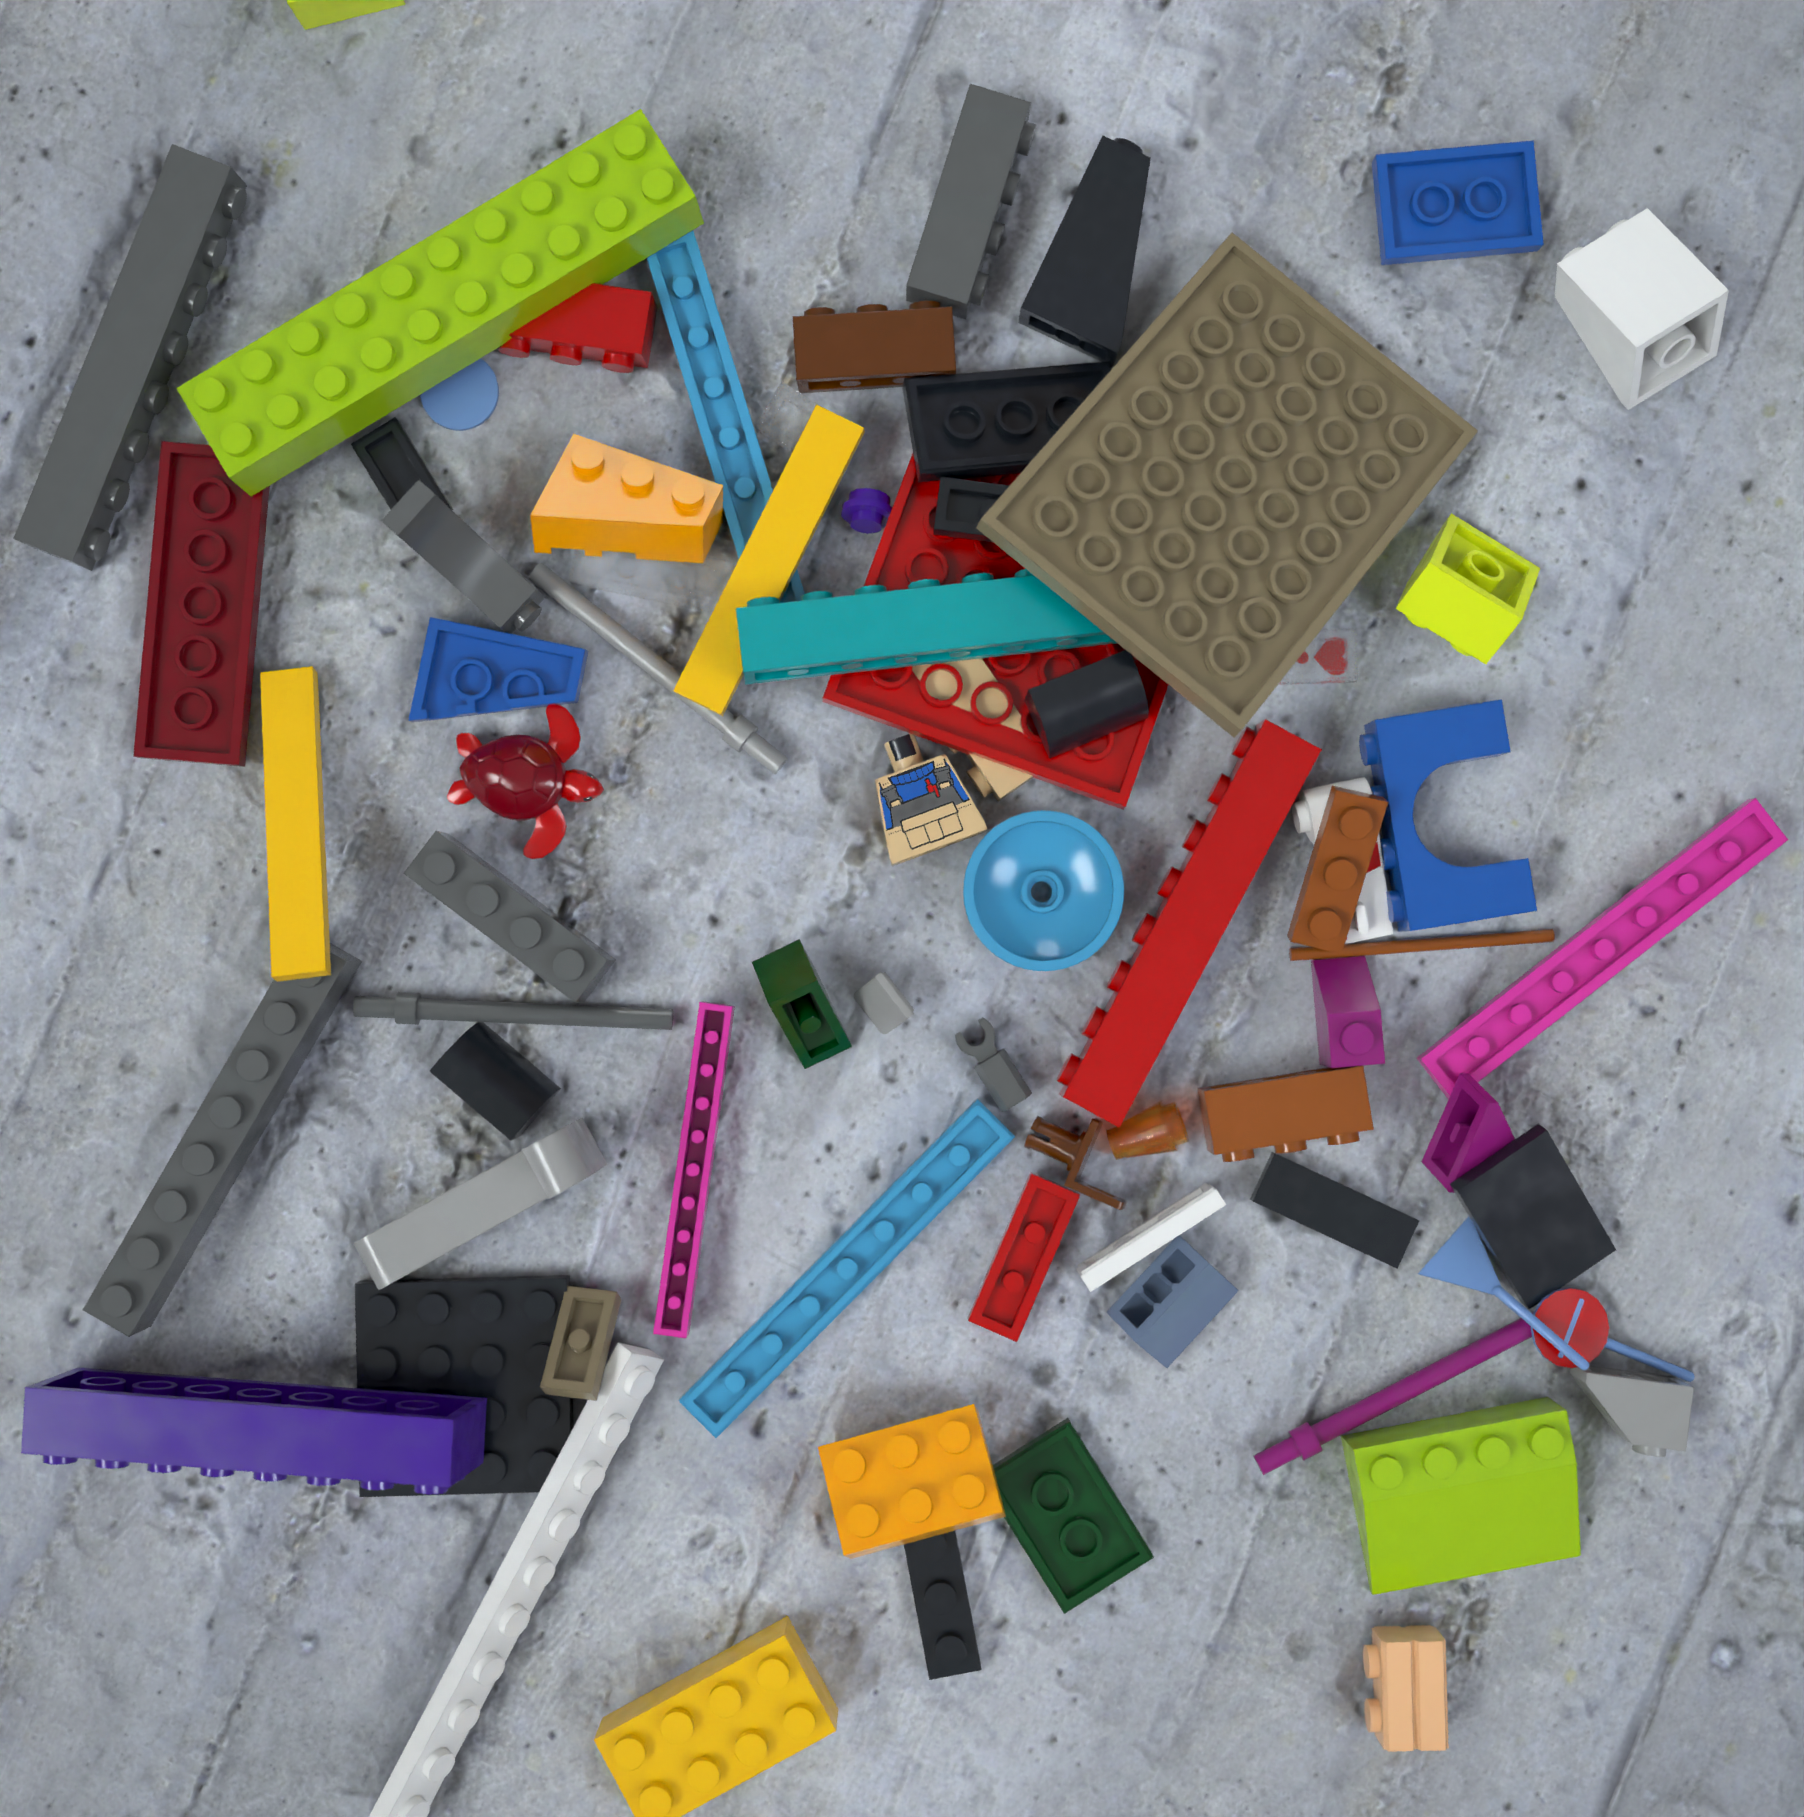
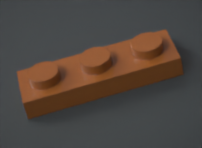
M1332 785L1287 937L1290 942L1342 954L1388 805V801L1384 797Z

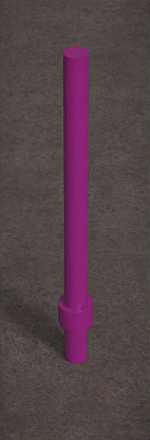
M1520 1318L1312 1426L1306 1422L1288 1431L1289 1438L1253 1456L1260 1471L1265 1475L1300 1456L1304 1461L1322 1452L1321 1445L1531 1338V1326Z

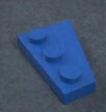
M430 617L408 721L415 723L540 708L552 704L566 705L578 703L588 651L583 648Z

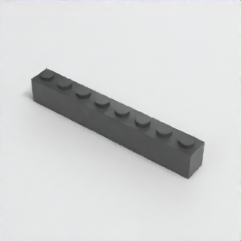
M171 145L13 539L90 571L93 570L96 561L101 560L107 552L110 543V533L108 530L114 515L123 509L128 500L130 492L129 478L135 463H139L148 450L149 435L147 433L155 414H159L166 405L169 395L167 383L174 366L179 365L186 355L188 349L187 334L192 321L205 308L208 298L206 286L213 269L218 268L225 258L227 252L226 237L233 219L237 220L242 215L246 205L247 193L245 189L247 185L232 167L177 145Z
M330 943L331 975L278 982L273 980L84 1306L83 1311L128 1337L152 1326L362 963L361 960Z

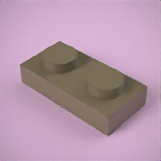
M567 1286L540 1385L545 1394L597 1401L621 1304V1298L616 1291Z

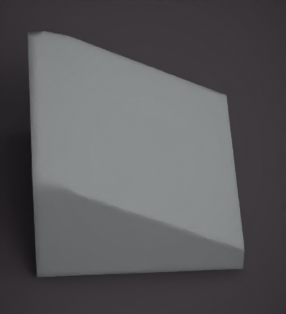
M881 971L853 995L856 1002L882 1034H888L914 1014V1008L886 972L882 973Z

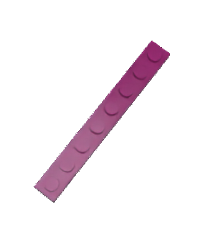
M1756 798L1747 799L1416 1059L1449 1100L1460 1073L1470 1074L1477 1082L1482 1080L1788 841V838Z

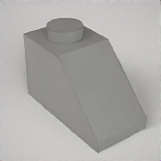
M1589 1365L1587 1370H1581L1578 1367L1570 1368V1375L1613 1431L1633 1444L1632 1450L1634 1452L1655 1457H1665L1666 1449L1686 1452L1694 1393L1693 1386L1671 1376Z

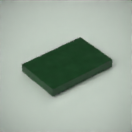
M1066 1418L993 1464L1006 1514L1004 1518L1064 1614L1154 1558L1151 1549L1069 1418Z

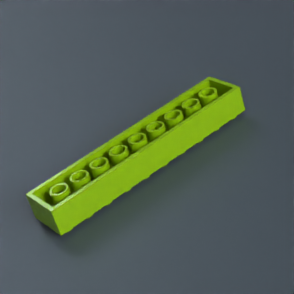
M639 109L176 389L228 477L249 496H253L502 346L511 339L510 333L592 283L605 284L704 224L697 198L643 111Z

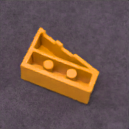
M573 433L530 514L534 553L551 554L552 548L585 550V556L602 557L603 551L636 553V559L704 563L723 523V485Z

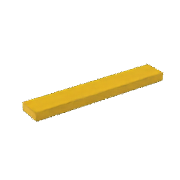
M816 404L673 690L676 694L716 714L724 715L744 675L736 608L747 607L749 600L761 597H775L779 599L780 603L865 433L864 427Z
M313 666L260 672L271 977L278 982L331 975L318 673Z

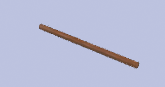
M1553 929L1352 943L1344 945L1342 954L1315 947L1289 948L1290 961L1548 943L1554 942L1555 934Z

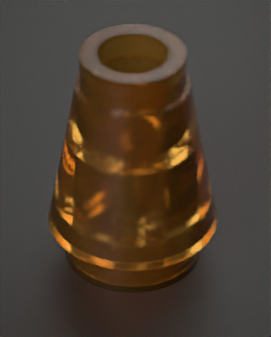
M1159 1101L1123 1121L1120 1128L1116 1126L1106 1130L1108 1141L1116 1160L1125 1157L1131 1158L1178 1151V1145L1189 1142L1187 1130L1176 1102L1163 1105L1162 1101Z

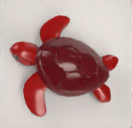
M559 704L548 705L546 708L550 729L548 743L537 737L518 734L504 736L484 745L471 733H460L456 737L458 753L465 757L459 767L462 780L455 781L447 794V800L450 803L462 805L477 798L485 807L503 818L515 821H526L535 818V829L523 849V855L530 859L544 858L561 843L566 835L567 823L558 805L561 798L576 803L589 802L600 796L604 791L600 781L591 773L584 770L565 769L564 764L580 748L581 736L573 716L565 707Z

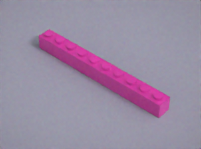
M699 1002L653 1334L687 1338L690 1332L735 1006Z

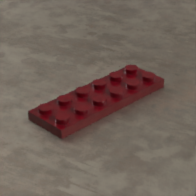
M161 441L133 757L245 767L270 486L253 496H249L228 477L210 445Z

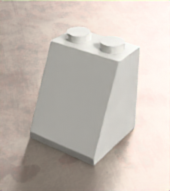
M1648 208L1629 220L1623 219L1615 223L1606 234L1585 247L1573 249L1561 262L1557 263L1555 298L1617 397L1628 410L1717 356L1729 290Z

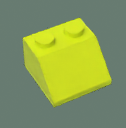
M1451 513L1408 580L1395 609L1405 614L1412 624L1420 628H1427L1450 642L1452 647L1465 656H1473L1482 663L1487 664L1523 619L1540 568Z

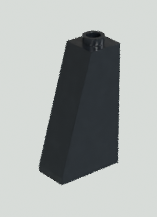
M1102 135L1021 306L1018 323L1101 362L1111 361L1113 367L1123 340L1151 158L1144 155L1142 149L1132 141L1124 138L1112 140Z

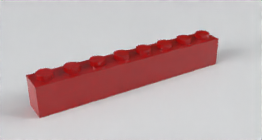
M1266 719L1257 724L1254 730L1248 726L1245 727L1231 753L1239 759L1230 776L1221 773L1206 801L1214 804L1204 823L1196 819L1184 839L1182 848L1189 851L1179 870L1173 866L1170 867L1158 888L1157 894L1164 899L1155 916L1146 913L1132 937V941L1139 944L1129 963L1121 959L1109 979L1107 988L1114 991L1104 1010L1096 1006L1088 1018L1081 1033L1089 1038L1079 1057L1073 1053L1068 1056L1056 1081L1063 1084L1059 1093L1063 1098L1120 1128L1322 749Z

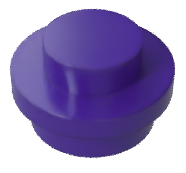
M855 489L849 493L848 500L843 503L841 516L855 531L866 534L878 533L886 526L891 513L890 497L876 489Z

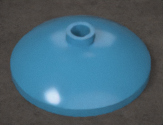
M1031 811L1013 816L1001 822L979 842L972 853L965 871L963 882L964 906L973 931L985 947L995 956L1013 966L1027 970L1056 971L1074 966L1096 953L1109 939L1122 912L1124 880L1119 861L1106 839L1091 825L1072 815L1061 812ZM1044 882L1050 887L1051 896L1046 902H1038L1032 897L1031 890L1035 883Z

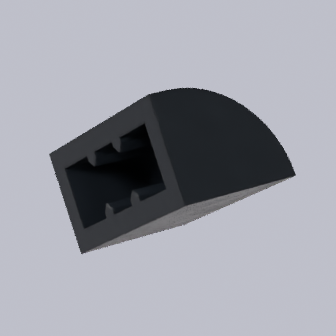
M1127 650L1031 688L1024 699L1049 759L1148 718L1149 714L1147 697L1132 654Z
M477 1022L469 1028L429 1071L510 1141L524 1133L561 1089L484 1022Z

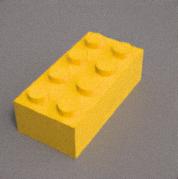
M786 1616L604 1716L594 1737V1742L635 1817H681L836 1732L838 1707L791 1620Z

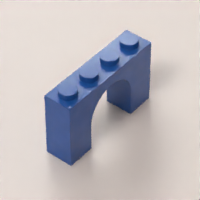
M1502 699L1376 719L1364 725L1365 734H1361L1359 737V748L1363 764L1365 766L1371 765L1374 786L1370 787L1372 795L1384 797L1388 801L1381 824L1383 838L1380 839L1384 870H1388L1391 891L1386 892L1388 916L1391 923L1397 922L1398 932L1415 931L1537 911L1529 858L1474 867H1460L1448 864L1436 858L1425 848L1417 835L1413 819L1416 794L1424 780L1437 768L1444 765L1498 757L1511 752Z

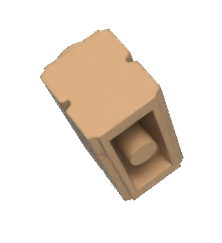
M1411 1625L1406 1627L1374 1626L1372 1628V1645H1364L1363 1647L1364 1671L1367 1679L1373 1678L1374 1698H1366L1364 1704L1365 1722L1368 1732H1375V1736L1382 1748L1389 1752L1414 1751V1749L1421 1751L1446 1750L1449 1746L1445 1638L1436 1627L1431 1625Z

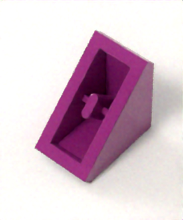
M1459 1074L1421 1161L1449 1193H1455L1450 1183L1515 1140L1499 1103L1470 1074Z

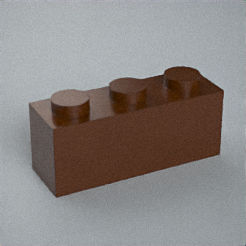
M919 301L910 304L909 309L888 310L886 305L867 304L858 307L856 313L835 314V310L832 308L817 307L804 311V316H793L796 381L799 394L897 388L903 386L904 378L956 374L952 307H941L939 302Z

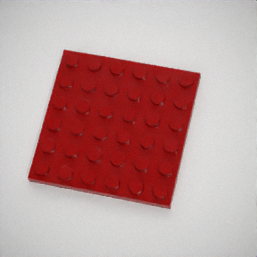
M912 453L864 586L882 585L886 587L887 591L908 589L910 583L924 579L939 580L940 585L962 583V578L979 573L992 574L995 580L1013 578L1016 572L1026 568L994 542L933 535L940 481L918 483L914 455ZM1020 474L964 478L963 480L1010 486ZM1118 643L982 658L998 682H985L974 690L970 700L971 712L952 705L961 695L963 680L957 669L944 663L934 664L927 668L920 681L912 671V666L831 675L822 702L960 752L970 753L1032 775L1033 778L1123 810L1130 797L1168 684L1132 655L1145 689L1149 710L1148 718L1050 759L1024 702L1028 690L1124 651L1125 649ZM935 671H947L956 679L957 690L951 698L940 700L930 696L927 692L926 680ZM985 689H997L1005 695L1007 709L1000 717L987 718L978 711L976 698ZM1013 705L1021 715L1020 726L1022 732L1001 724L1011 714Z

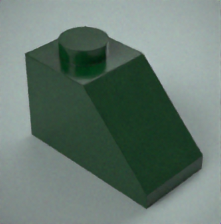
M800 939L752 961L766 1000L804 1069L852 1047L823 983Z

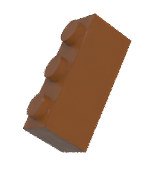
M1364 1066L1326 1067L1197 1088L1207 1151L1213 1155L1222 1154L1223 1162L1254 1158V1149L1274 1146L1275 1153L1277 1154L1306 1150V1140L1327 1137L1328 1145L1353 1143L1360 1140L1359 1132L1374 1130Z

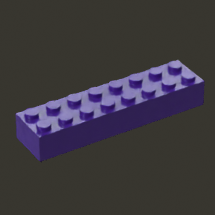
M75 1368L25 1387L21 1454L43 1455V1463L53 1465L71 1464L77 1462L78 1458L94 1459L95 1467L103 1469L124 1468L132 1462L147 1464V1470L154 1473H172L182 1470V1467L200 1468V1475L206 1477H226L233 1475L235 1471L253 1472V1479L258 1481H281L287 1479L288 1475L307 1476L306 1482L316 1486L336 1485L341 1482V1479L359 1480L360 1487L368 1490H386L393 1488L394 1483L414 1485V1491L420 1494H442L483 1463L487 1398Z

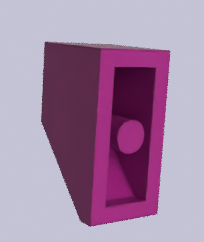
M1356 956L1311 960L1319 1065L1338 1068L1385 1064L1381 1009L1366 957Z

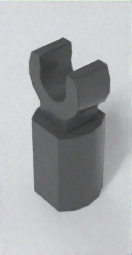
M982 1017L978 1022L984 1030L985 1038L980 1044H968L961 1032L955 1034V1039L961 1051L967 1055L975 1056L979 1063L973 1068L1000 1111L1004 1112L1028 1098L1032 1092L1006 1050L1003 1048L997 1051L994 1046L995 1030L991 1023Z

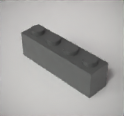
M970 83L906 284V301L911 303L936 301L941 304V307H952L953 316L962 319L967 318L971 303L981 305L989 279V274L981 272L987 253L996 256L1005 224L997 222L1002 203L1009 206L1013 204L1021 174L1013 172L1018 154L1028 156L1037 124L1028 122L1031 102Z
M435 831L403 873L575 1003L586 1001L616 961L615 958L450 834Z

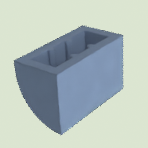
M1179 1235L1174 1238L1111 1306L1107 1313L1135 1343L1164 1367L1168 1368L1239 1290Z

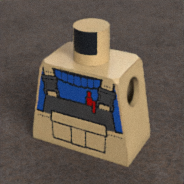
M913 734L901 736L884 744L894 773L876 779L875 784L889 859L892 866L987 831L984 819L946 754L924 761Z

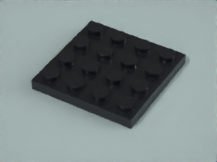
M570 1275L397 1280L378 1290L373 1280L355 1283L357 1388L487 1398L484 1460L480 1466L466 1475L463 1480L458 1481L448 1488L447 1492L442 1494H420L414 1491V1485L394 1483L393 1488L386 1490H368L361 1488L359 1481V1497L540 1492L574 1427L573 1398L547 1395L540 1388L564 1292L567 1291V1286H570Z

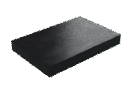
M1539 1123L1450 1183V1186L1518 1299L1528 1309H1531L1548 1294L1559 1290L1616 1251L1549 1132Z

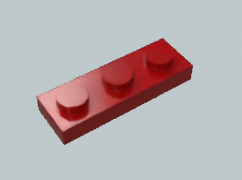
M1030 1172L967 1317L969 1322L1015 1342L1018 1341L1079 1200L1080 1194Z

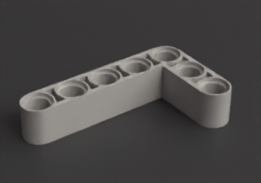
M581 1118L353 1244L375 1285L380 1290L544 1199H550L605 1167L607 1162L586 1123Z

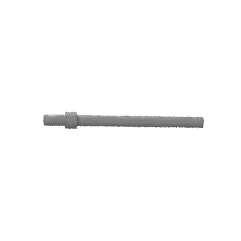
M543 563L538 564L529 576V580L724 734L722 740L737 752L745 750L774 774L778 773L788 758L756 733L758 727L743 715L736 717L727 709L724 715L721 716L676 694L673 690L682 673Z

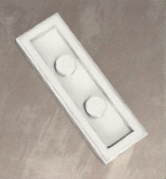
M1205 1183L1078 1264L1076 1269L1091 1292L1224 1207L1226 1203L1216 1188Z

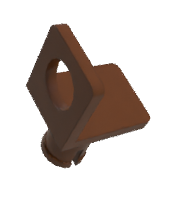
M1037 1116L1031 1126V1130L1049 1137L1050 1142L1034 1134H1028L1024 1147L1067 1164V1171L1070 1172L1064 1186L1118 1210H1123L1127 1204L1126 1200L1079 1180L1101 1130L1103 1121L1093 1118L1087 1132L1083 1131L1081 1135H1078Z

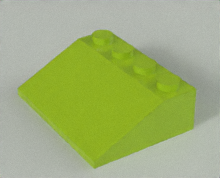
M1549 1397L1341 1435L1369 1588L1372 1595L1581 1556L1577 1462L1567 1410Z

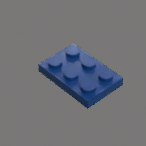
M1534 140L1376 154L1372 160L1381 265L1538 252L1544 245Z

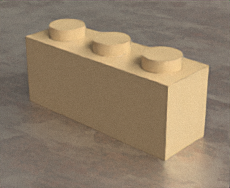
M982 658L944 662V664L951 665L957 669L962 677L963 689L961 695L952 705L971 712V696L979 685L990 681L998 682ZM934 664L912 666V671L920 681L925 670ZM935 671L926 680L927 692L930 696L939 700L951 698L957 690L956 679L947 671ZM989 688L983 690L977 696L976 706L983 716L997 718L1006 711L1007 699L1001 691ZM1014 705L1009 717L1001 724L1022 732L1020 726L1021 715ZM949 748L953 754L958 752V750ZM970 753L966 754L974 766L966 772L984 798L992 793L999 802L1033 778L1032 775Z

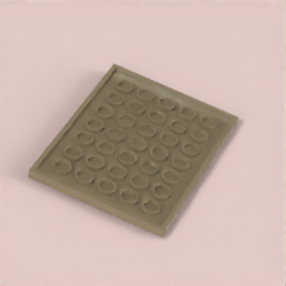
M1231 233L985 513L976 529L1235 738L1478 430L1234 233Z

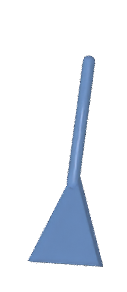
M1469 1216L1418 1273L1419 1275L1495 1295L1581 1370L1589 1368V1362L1501 1287L1476 1227Z

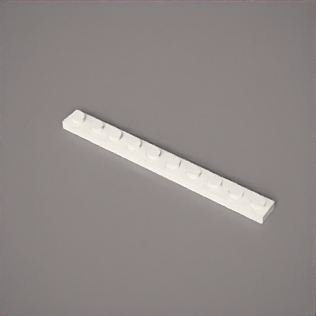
M623 1343L616 1345L605 1366L597 1401L588 1400L369 1817L428 1816L430 1805L444 1778L452 1770L455 1757L468 1732L476 1724L480 1716V1710L495 1681L503 1673L505 1662L519 1635L525 1630L530 1621L531 1612L545 1586L553 1578L555 1567L570 1538L577 1532L583 1513L593 1494L601 1486L605 1478V1472L620 1443L628 1435L630 1424L644 1397L654 1385L655 1376L664 1359L651 1349Z

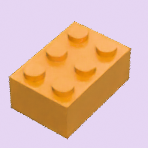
M975 1404L818 1447L843 1555L850 1559L1006 1517L979 1412Z

